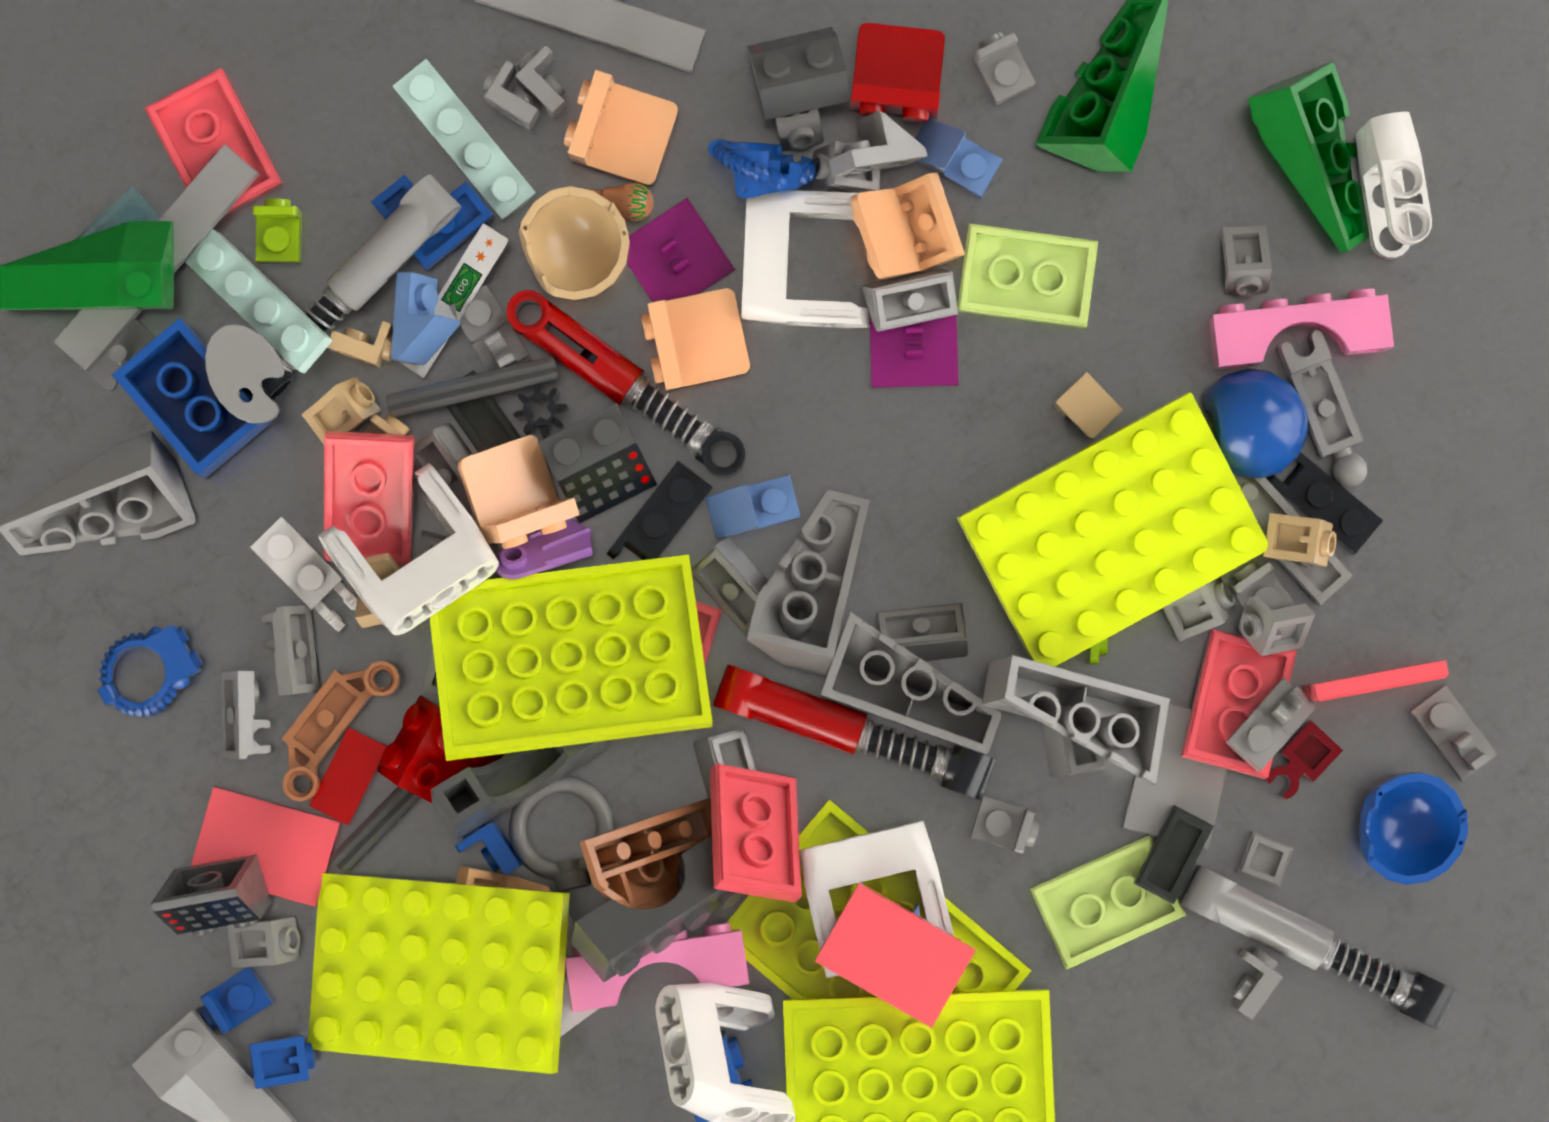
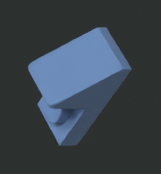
M928 118V122H924L915 137L926 148L928 156L915 162L933 173L938 172L940 177L981 199L1003 159L965 138V131Z
M397 272L391 360L414 365H426L459 327L461 321L435 315V307L438 302V279L413 272Z
M790 475L749 486L747 484L705 497L716 540L801 518Z

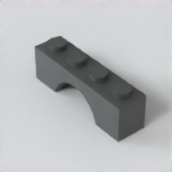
M606 741L513 752L485 766L467 767L431 789L432 805L456 841L606 751Z
M712 835L681 854L676 872L679 893L667 904L653 909H634L610 899L575 922L571 944L603 982H606L616 974L624 976L630 973L639 964L641 958L652 951L656 954L662 952L671 945L676 935L687 928L690 931L699 928L707 921L710 913L721 906L729 908L743 896L741 893L714 889Z

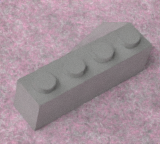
M850 611L820 695L988 755L1002 712L996 708L982 705L983 700Z
M1014 655L989 662L982 705L1040 721L1151 785L1156 784L1170 698Z

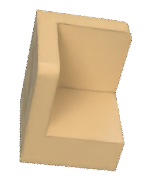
M1088 372L1052 405L1063 418L1068 416L1089 439L1095 438L1123 411Z

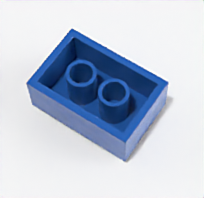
M178 318L115 371L112 376L194 473L206 479L272 422L259 424L243 421L231 414L220 403L213 392L206 372L205 355L207 345L187 322ZM242 388L240 391L241 399L245 402H250L252 398Z

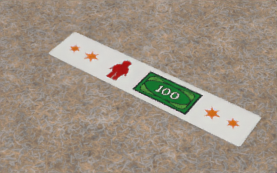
M484 223L481 225L439 293L435 315L461 320L467 305L472 302L509 242L508 238ZM454 303L456 307L457 319L449 307ZM446 342L426 365L400 363L424 378Z

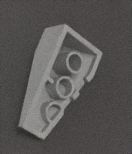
M150 431L111 447L0 519V533L21 556L69 550L77 542L100 540L101 545L116 544V537L141 535L142 540L155 539L194 524L195 514L175 459L155 433Z
M829 489L826 491L801 529L800 534L779 562L777 569L758 594L746 638L747 641L784 666L827 676L835 654L870 500Z
M201 1007L187 1014L132 1064L134 1069L161 1100L198 1122H297L268 1087L254 1088L252 1068L218 1028L213 1030L200 1011Z

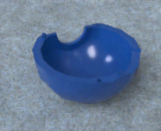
M1247 368L1221 377L1205 391L1203 398L1206 412H1210L1212 415L1215 439L1232 473L1241 477L1265 478L1281 473L1284 468L1299 456L1308 435V414L1303 401L1290 383L1270 371Z
M1421 772L1391 775L1374 786L1366 796L1360 816V845L1364 858L1385 879L1405 885L1429 882L1446 872L1461 855L1468 835L1467 810H1465L1457 792L1441 778Z

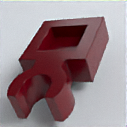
M1308 720L1279 751L1288 760L1286 764L1271 768L1269 777L1264 779V781L1270 784L1278 775H1284L1288 779L1289 784L1280 796L1283 799H1289L1298 791L1299 779L1302 775L1310 782H1314L1343 750L1314 722Z

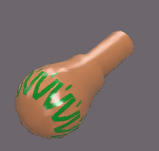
M639 183L605 187L603 190L588 189L613 202L625 220L632 222L642 221L653 210V194L645 185Z

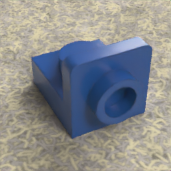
M496 820L487 825L483 824L462 836L463 840L455 845L457 851L461 853L482 840L486 847L481 850V853L494 872L501 869L505 876L523 865L517 858L511 843Z
M246 967L219 986L202 995L200 998L204 1006L200 1008V1011L213 1030L219 1027L221 1032L225 1034L274 1003L254 969Z
M296 1034L290 1035L287 1038L248 1044L254 1088L256 1089L309 1080L308 1070L315 1068L311 1042L304 1043L302 1035Z

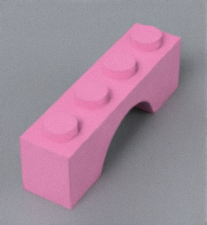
M1361 289L1348 292L1349 299L1332 301L1331 294H1317L1305 297L1306 304L1291 306L1288 305V299L1261 302L1262 309L1245 311L1244 304L1218 307L1219 314H1213L1208 319L1214 371L1258 366L1264 361L1265 353L1272 339L1279 332L1297 326L1311 327L1324 332L1334 340L1343 356L1388 351L1394 347L1388 294L1375 296V289Z
M730 922L703 926L704 934L687 937L686 930L676 935L674 941L665 950L657 954L653 951L640 959L639 964L630 973L624 976L616 974L606 982L600 979L580 953L572 947L573 955L566 956L565 960L572 1012L616 1006L621 990L628 978L640 968L658 962L674 963L686 968L696 977L699 983H715L730 987L750 984L742 931L739 929L731 930Z

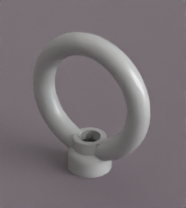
M563 776L516 804L512 809L509 819V838L517 858L532 873L545 879L555 880L557 892L591 885L589 871L584 856L579 859L554 863L543 859L532 849L526 833L527 819L532 808L541 799L556 793L571 794L582 799L592 810L596 821V835L614 829L611 809L603 795L588 782L571 776Z

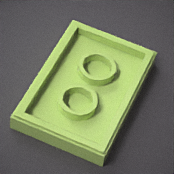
M969 223L957 303L958 311L1086 329L1098 241Z
M1150 835L1139 838L1029 888L1066 970L1186 916L1178 897L1175 903L1172 904L1133 884L1153 845Z

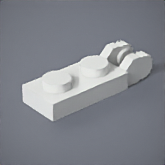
M280 517L250 547L311 610L315 609L336 631L339 632L345 626L343 619L336 611L331 610L323 600L335 590L343 598V602L351 610L356 611L357 596L342 582L344 578L323 559L284 517Z

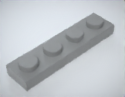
M1233 473L1265 537L1269 513L1300 517L1266 477H1241ZM1334 554L1332 557H1328L1326 567L1310 563L1278 560L1318 606L1322 605L1353 577L1351 572Z

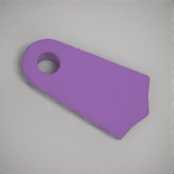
M572 518L565 520L567 527L562 530L542 535L539 529L527 536L528 542L500 550L496 554V558L499 561L496 572L506 579H520L593 555L591 529L577 523Z

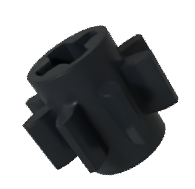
M534 384L533 395L528 398L520 393L517 395L524 405L523 410L514 412L513 416L517 419L526 418L528 423L523 430L526 435L531 433L534 428L540 429V433L545 439L548 437L547 429L553 425L560 429L564 428L562 422L558 420L559 412L567 411L568 406L566 404H555L554 400L558 396V389L553 388L546 395L541 392L538 384ZM545 401L550 402L547 407L551 413L550 418L546 420L540 417L536 422L532 421L535 414L530 409L534 403L543 405Z

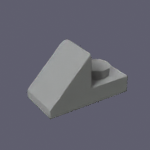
M877 111L859 119L858 127L862 141L843 146L845 153L830 159L829 164L832 177L902 167L928 155L926 148L885 113Z

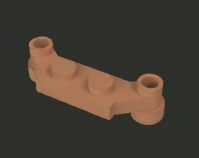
M377 661L369 665L365 670L342 674L338 670L333 671L281 739L288 744L289 771H287L282 781L283 791L291 800L302 802L312 799L317 794L320 787L318 765L372 696H389L398 689L401 676L395 665L386 661ZM382 671H387L391 676V681L386 687H381L377 681V677ZM302 775L306 776L310 781L309 789L305 792L301 791L297 786V780Z

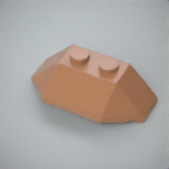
M710 798L697 801L580 841V847L593 886L608 901L612 899L634 909H653L670 902L679 893L676 872L681 854L712 835Z

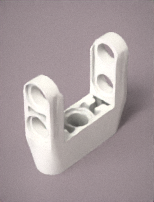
M1407 111L1373 117L1356 133L1359 181L1362 187L1370 245L1373 252L1385 260L1401 257L1409 249L1410 245L1417 244L1426 238L1432 228V216L1421 152L1410 112ZM1404 168L1409 170L1415 178V185L1409 192H1405L1402 176V169ZM1378 185H1381L1385 208L1377 206L1372 198V192ZM1409 212L1417 214L1422 221V230L1414 237H1412ZM1388 227L1394 239L1402 243L1399 250L1388 251L1383 248L1379 237L1384 228Z
M786 190L746 199L741 319L788 326L870 327L871 316L868 308L858 307L852 302L786 299L790 217L854 220L851 197L858 193Z
M429 463L415 471L414 477L423 492V500L450 536L383 581L379 579L344 531L331 526L318 535L327 554L357 595L393 635H401L413 629L488 579L499 566V561L473 518L435 468Z
M924 821L908 823L799 850L807 898L820 950L836 923L829 894L830 889L910 870L915 871L926 920L954 936L937 863ZM824 967L826 978L839 976Z
M715 983L665 986L658 995L655 1010L672 1102L676 1106L710 1122H795L793 1102L785 1093L730 1083L720 1027L746 1031L749 1028L759 1027L771 1022L775 1017V1012L770 995Z

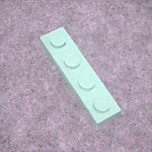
M427 59L393 85V88L503 222L537 196V193Z
M212 229L185 261L259 334L264 336L296 370L305 374L333 341L216 230Z

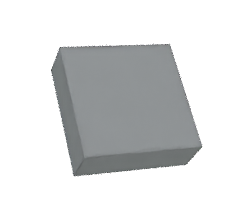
M1251 831L1236 872L1279 888L1294 847Z

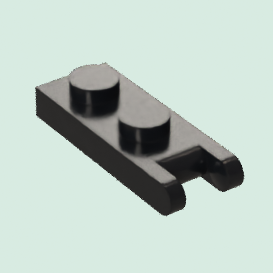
M1301 452L1294 460L1298 465L1284 482L1275 475L1266 477L1274 488L1305 516L1332 523V531L1336 533V541L1353 555L1359 551L1383 522L1378 515Z
M677 461L609 549L607 555L614 560L625 546L642 560L660 558L713 487L680 461Z

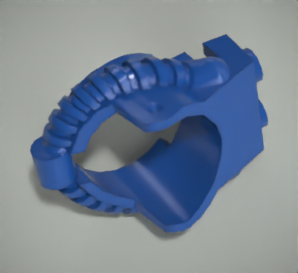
M721 138L712 141L708 146L709 154L734 172L735 191L743 199L797 189L811 183L816 177L817 167L813 165L814 159L801 156L800 161L794 162V155L782 154V145L730 142Z
M171 625L163 630L155 626L146 635H143V632H138V635L134 633L129 634V637L125 635L122 637V640H116L114 642L115 645H111L108 648L109 652H105V659L101 661L102 669L99 668V673H101L99 682H102V686L97 690L105 706L113 704L116 710L120 709L123 714L129 713L132 717L138 715V717L146 715L148 717L151 716V713H159L160 709L164 710L167 708V704L172 703L171 699L177 695L175 693L176 690L187 687L190 682L189 677L201 672L200 665L203 664L198 653L195 650L190 651L186 643L189 641V637L181 626L177 628L176 625ZM137 648H148L156 652L163 660L165 666V682L160 691L143 703L131 702L120 696L113 684L114 671L118 661L124 654Z

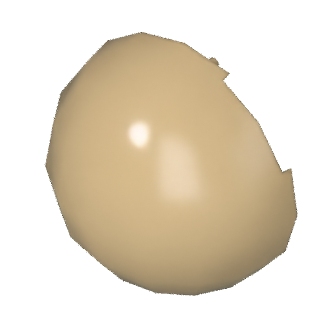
M573 185L550 190L533 202L519 226L520 241L531 270L544 291L554 297L579 300L597 296L615 283L626 265L630 241L625 219L613 202L608 201L593 190L573 187Z

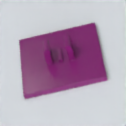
M685 198L629 235L630 245L626 263L652 302L668 301L700 294L735 271V268L688 198Z
M957 315L879 332L875 330L872 318H870L871 388L959 386Z

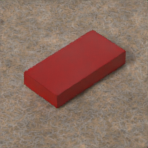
M348 727L320 783L319 790L312 798L309 806L346 825H350L381 764V758L387 745Z

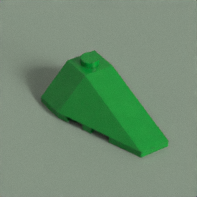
M1126 0L1101 35L1102 47L1089 64L1083 61L1075 72L1079 77L1066 97L1059 94L1052 104L1036 142L1040 148L1095 171L1132 172L1147 135L1169 0Z
M1334 62L1326 63L1268 86L1249 97L1251 117L1258 127L1263 142L1341 253L1350 251L1368 239L1369 231L1362 187L1357 181L1353 180L1351 172V158L1357 157L1355 144L1347 143L1343 119L1350 117L1348 101Z
M128 221L0 265V310L174 309L173 221Z

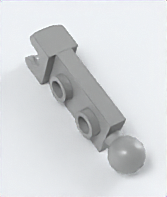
M1315 330L1308 335L1307 343L1310 351L1306 357L1296 354L1292 344L1289 342L1278 345L1276 350L1284 372L1306 407L1308 428L1320 458L1334 453L1337 460L1334 462L1333 474L1337 482L1346 487L1358 486L1365 480L1368 469L1364 459L1358 454L1353 453L1350 446L1361 443L1364 440L1331 360L1332 356L1322 332Z

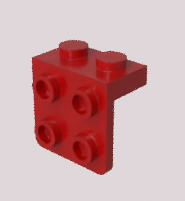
M863 23L859 27L850 109L859 110L858 114L862 116H868L877 111L900 114L903 120L912 122H928V118H937L945 35L943 32L931 29Z
M420 695L416 703L411 705L403 717V726L396 739L384 750L381 766L377 772L396 786L432 803V788L467 767L475 768L488 765L501 759L504 754L446 761L440 706Z

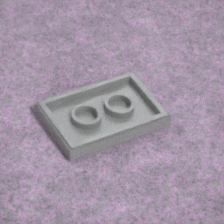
M1169 704L1156 784L1151 785L1134 775L1122 828L1158 836L1173 805L1214 826L1228 769L1181 757L1191 709ZM1213 829L1203 847L1205 849H1209Z

